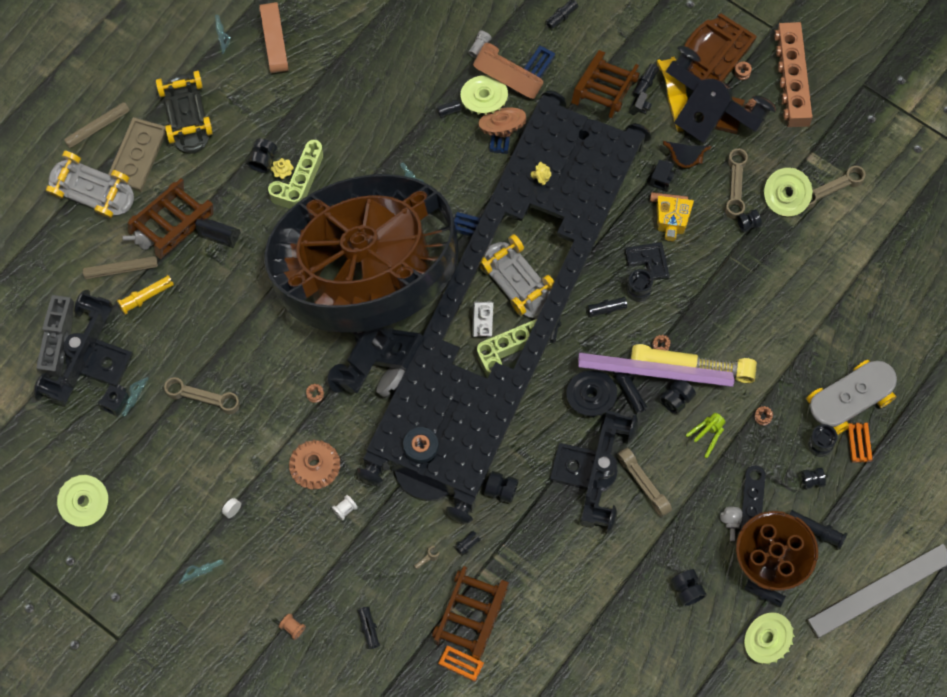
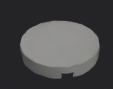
M390 367L378 383L377 393L383 397L390 395L388 391L398 387L405 370Z

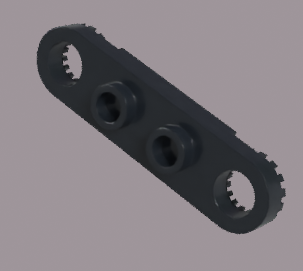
M757 465L749 467L745 474L740 531L751 518L763 511L766 474L764 469ZM753 471L759 472L761 478L753 480L750 477V473Z

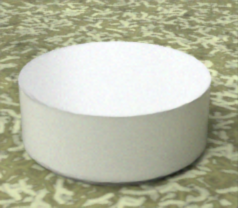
M236 498L230 499L224 505L222 513L227 518L233 517L239 511L241 502Z

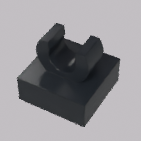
M641 91L634 97L628 113L636 115L638 112L646 114L647 111H650L652 104L645 101L646 93Z

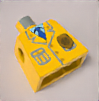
M658 196L656 206L657 225L659 231L665 232V240L675 241L677 234H684L694 200Z

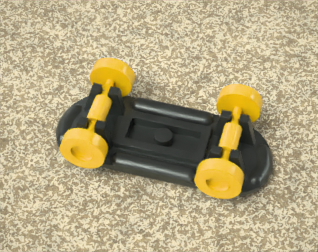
M199 70L194 71V77L186 74L173 76L167 79L164 85L162 79H156L159 96L164 97L170 125L165 127L169 144L174 143L179 150L185 153L201 151L207 145L209 135H213L210 119L205 116L200 93V89L203 86Z

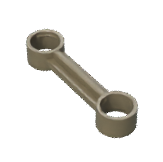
M739 148L732 150L728 159V164L732 168L730 200L727 202L725 213L734 220L737 219V215L744 213L745 203L741 200L743 168L746 166L748 155L746 151ZM739 155L744 158V162L736 163L732 160V157ZM738 205L742 211L733 213L730 211L729 206Z
M852 166L848 169L846 175L814 189L812 193L813 202L809 203L805 210L813 208L817 200L847 186L859 187L862 185L866 176L864 169L860 166ZM852 172L858 173L862 179L853 180L849 174Z
M176 377L168 379L164 385L166 394L171 399H179L183 396L219 406L226 414H234L240 407L238 397L231 392L224 393L223 395L186 386L181 379ZM174 383L180 384L181 390L178 393L172 394L168 391L170 385ZM228 398H233L236 400V405L233 408L227 409L223 407V402Z
M626 447L617 453L620 464L631 473L648 496L656 513L663 517L671 512L672 507L669 501L658 492L638 465L632 451Z

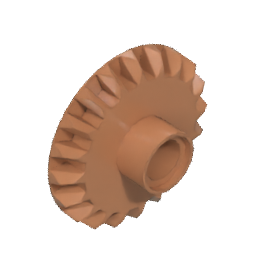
M500 108V111L495 110L494 114L489 112L487 115H484L479 120V127L484 134L507 137L526 123V114L518 108Z
M322 440L306 441L304 444L299 445L296 450H293L289 469L293 479L302 487L320 489L328 486L335 480L340 470V459L335 448L329 443H325ZM312 460L319 461L315 466L309 464Z

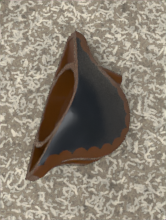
M663 141V145L671 153L673 162L683 168L692 167L696 163L702 164L704 152L711 149V146L684 145Z

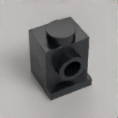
M659 159L651 177L650 186L668 192L675 173L672 171L674 164L670 161Z
M116 384L115 387L110 385L98 404L101 410L119 417L130 397L123 386Z

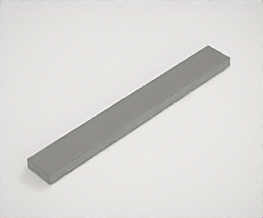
M942 544L810 618L807 621L818 639L946 567V547Z

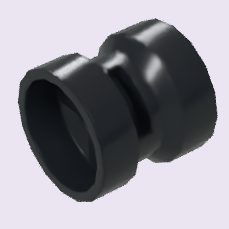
M756 209L749 211L747 214L737 215L738 225L742 232L749 231L752 227L758 228L762 226L760 214Z
M822 467L815 468L814 471H801L805 490L812 489L815 485L817 487L826 486L825 473Z

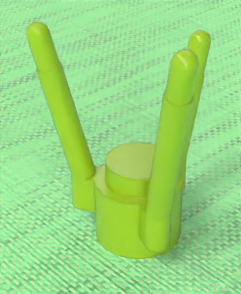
M713 413L711 417H707L702 423L688 432L686 437L691 436L704 426L705 428L697 435L694 442L701 439L708 431L711 433L716 432L705 454V458H708L720 434L724 431L722 427L726 422L721 415Z

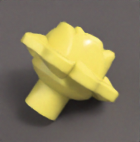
M283 158L279 161H274L273 167H271L274 176H280L281 179L292 174L291 171L294 169L290 160H284Z
M539 162L538 166H536V171L531 172V177L533 179L537 178L539 183L545 185L551 177L550 168L546 164Z

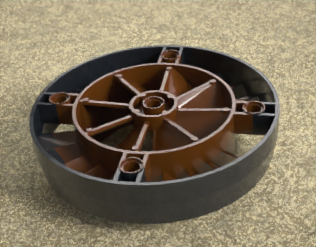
M372 174L348 178L313 192L284 214L273 228L266 244V271L280 301L286 310L300 322L320 330L341 333L378 329L415 314L432 302L446 287L453 276L458 261L457 229L447 200L440 192L425 182L393 174ZM431 214L446 227L424 234L420 220ZM447 230L450 231L447 242L427 245L425 236ZM445 246L439 257L429 256L428 247ZM342 255L345 256L347 261L333 281L319 277L326 265ZM430 260L436 261V262L431 266ZM356 262H361L363 279L352 281ZM312 295L315 302L311 303L304 300Z

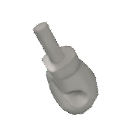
M134 231L132 236H122V240H134V244H139L144 250L154 245V242L140 231Z
M726 507L724 512L720 514V520L726 523V528L730 529V541H735V529H740L742 510L739 507Z

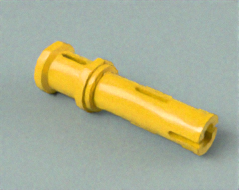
M169 275L139 292H131L130 296L117 300V303L126 315L131 309L142 306L143 302L174 286V284L170 281Z

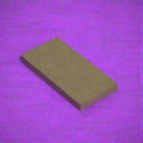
M133 117L108 175H111L113 170L119 171L130 177L127 184L132 190L142 192L167 134L166 127Z

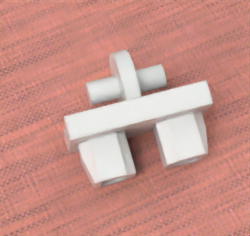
M492 301L473 302V337L492 336Z

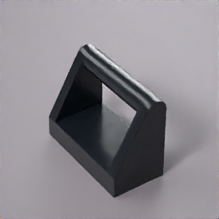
M207 218L197 219L195 224L199 237L234 248L241 233L240 229Z

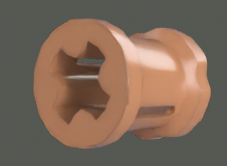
M288 614L281 621L279 628L285 629L292 635V639L296 640L304 632L306 626L298 623L292 614Z

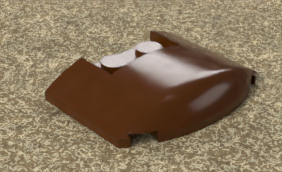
M721 13L717 15L718 18L708 19L691 34L685 44L686 47L693 49L701 58L700 62H694L690 70L702 80L717 79L725 82L727 76L741 58L747 54L757 38L755 34Z

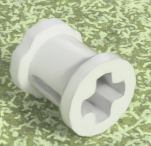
M348 495L344 496L345 499L337 506L332 507L333 512L342 521L352 510L358 509L355 502Z

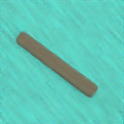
M125 102L119 104L64 139L66 145L71 148L129 112V107Z
M156 256L93 266L84 268L83 276L85 279L154 268L158 266Z

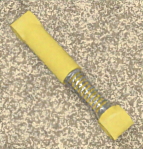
M643 344L633 345L631 353L632 360L733 372V376L738 382H755L757 362L749 358H742L737 362L731 363L729 361L727 363V361L724 362L723 360L720 362V360L717 361L716 359L714 361L713 359H700L696 354L651 349Z

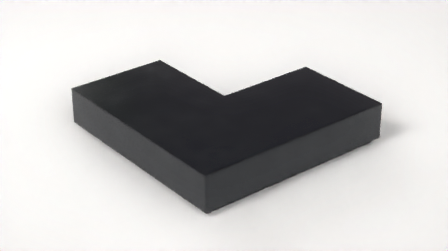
M662 242L625 248L628 267L647 264L653 281L670 277Z

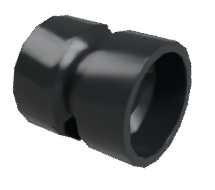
M256 139L247 160V165L257 172L268 173L273 163L272 159H274L278 150L277 146L269 140Z
M637 269L630 274L627 294L631 300L643 302L650 297L653 285L652 275L644 269Z
M676 379L670 386L671 390H666L659 399L668 411L678 415L685 408V403H689L696 396V392L685 380Z
M827 424L818 425L813 430L808 441L810 452L817 457L828 456L838 439L836 430Z
M492 471L484 495L493 498L499 496L501 501L511 504L519 479L510 476L504 478L503 474Z
M694 569L685 571L671 580L675 590L680 592L679 598L684 607L697 603L707 596L703 586L698 584L699 578Z

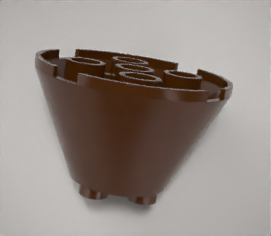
M768 511L754 516L743 526L737 538L736 556L741 570L753 583L768 590L785 591L800 586L811 576L818 560V545L812 530L800 518L793 517L782 511Z

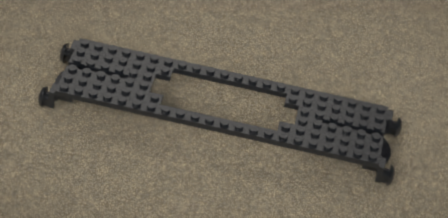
M546 91L541 95L542 98L539 100L423 335L424 338L407 367L363 458L365 469L357 468L358 477L371 485L383 483L380 475H383L384 471L389 469L394 471L398 484L402 489L417 499L436 501L449 495L453 496L455 507H447L446 513L451 519L462 524H469L473 521L469 514L474 511L478 492L638 151H642L644 142L651 139L650 131L641 124H630L626 127V131L566 109L565 98L556 91ZM539 162L546 164L550 168L551 177L545 185L539 183L537 178L533 179L531 177V172L536 171V166H538ZM529 207L563 219L557 236L569 240L573 244L514 369L495 362L487 379L454 365L460 347L446 342L444 339L504 216L506 215L522 222ZM424 427L433 431L437 436L439 448L434 458L428 461L430 463L413 462L406 456L403 449V441L410 430ZM419 441L418 445L415 446H419L420 449H423L426 443L422 444V442Z

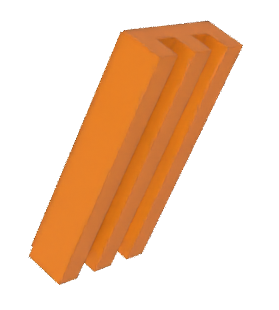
M849 423L848 436L852 463L871 462L873 459L868 423H856L855 425ZM854 429H856L860 458L856 457ZM861 429H863L866 457H864Z
M447 645L438 664L476 682L484 662ZM450 652L477 665V669L449 656L448 653ZM445 659L473 672L474 675L444 662Z

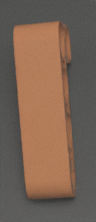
M278 3L259 5L270 72L289 71Z
M485 43L473 63L474 67L521 94L534 99L544 83L543 80L498 55L499 49L496 46Z

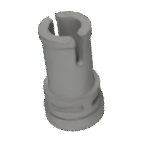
M480 30L468 54L473 58H477L483 45L489 43L492 39L487 32Z

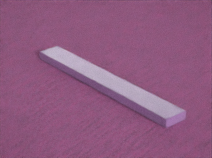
M579 353L578 366L582 368L724 386H733L734 384L733 372Z

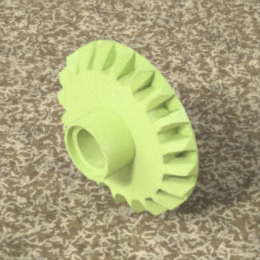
M488 75L477 76L467 81L462 87L460 94L462 104L465 105L466 109H470L472 113L477 112L478 115L480 113L487 115L489 112L494 114L495 110L500 111V108L505 106V102L508 100L506 85Z
M796 168L779 169L768 178L765 184V200L768 206L779 215H798L809 206L812 200V183L802 171ZM787 187L793 189L792 196L786 194Z
M78 475L71 477L60 488L56 505L58 506L59 513L68 523L75 526H89L97 522L104 515L108 506V493L105 486L97 478L89 475ZM84 495V502L78 505V498Z
M766 613L756 618L749 626L745 635V648L748 655L756 662L769 665L771 662L777 663L778 659L784 658V654L790 652L789 647L793 645L792 638L795 637L791 622L779 613Z

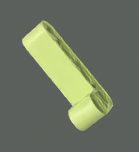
M310 140L307 142L289 184L275 181L269 185L268 191L272 203L291 209L295 204L307 197L323 159L322 145L319 141ZM293 197H298L296 200H291Z
M537 319L479 343L477 358L487 378L491 373L489 368L493 367L495 362L502 364L501 358L524 348ZM517 336H524L525 339H524V340H518V339H516V337H517ZM506 343L508 346L502 348L499 346V344ZM484 350L490 351V354L483 355L481 352Z

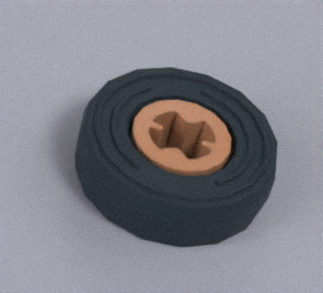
M424 427L410 430L403 441V449L406 456L417 463H425L432 460L439 448L438 438L435 433ZM419 441H421L422 444L426 443L423 449H420L419 446L416 447L415 445H418Z

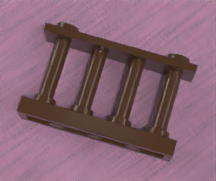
M598 50L575 87L571 103L579 105L580 101L586 98L610 107L609 118H613L616 112H620L622 101L633 82L637 83L640 75L637 72L639 65L635 64L630 72L606 63V60H604L606 52ZM604 69L617 75L623 76L627 79L626 81H623L610 75L604 74L600 72V70L603 71ZM599 79L621 87V89L618 91L594 82V80ZM588 89H594L607 95L615 97V100L612 101L602 96L588 92Z
M180 178L177 182H173L165 192L141 212L129 219L127 222L128 233L132 235L136 230L142 232L155 243V255L162 259L196 230L195 224L197 219H208L214 214L213 203L209 200L203 204L195 201L184 192V180ZM179 196L195 211L190 215H186L173 205L171 201ZM165 207L182 222L173 227L157 213ZM152 218L169 233L160 238L144 224Z
M463 566L462 571L458 570L454 582H456L453 594L441 624L435 627L432 637L435 638L434 642L437 646H439L442 638L471 649L470 652H473V658L481 661L509 588V582L501 580L499 585L493 586L466 576L467 567ZM463 583L492 593V596H494L492 604H485L459 594ZM459 602L485 612L487 615L485 622L481 621L479 623L452 613L455 603ZM451 620L477 630V633H480L478 641H470L446 632L445 628L448 621Z

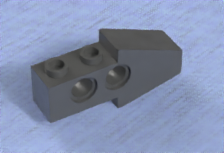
M51 296L42 328L44 335L36 368L41 374L49 373L50 376L61 377L66 353L64 342L71 334L74 301L70 297Z

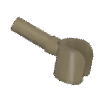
M431 546L428 549L427 555L414 567L418 569L429 560H437L440 552L432 555L430 552L435 549V546Z

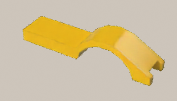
M671 57L668 60H657V66L664 75L668 102L675 122L687 103L688 98L685 84L666 72L671 62L676 61L675 57ZM675 124L677 132L685 131Z

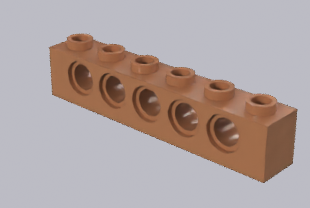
M801 22L779 23L778 30H775V41H778L776 54L777 57H780L778 71L782 73L780 88L784 90V93H782V104H785L786 107L784 109V120H787L788 127H807L811 124L812 110Z

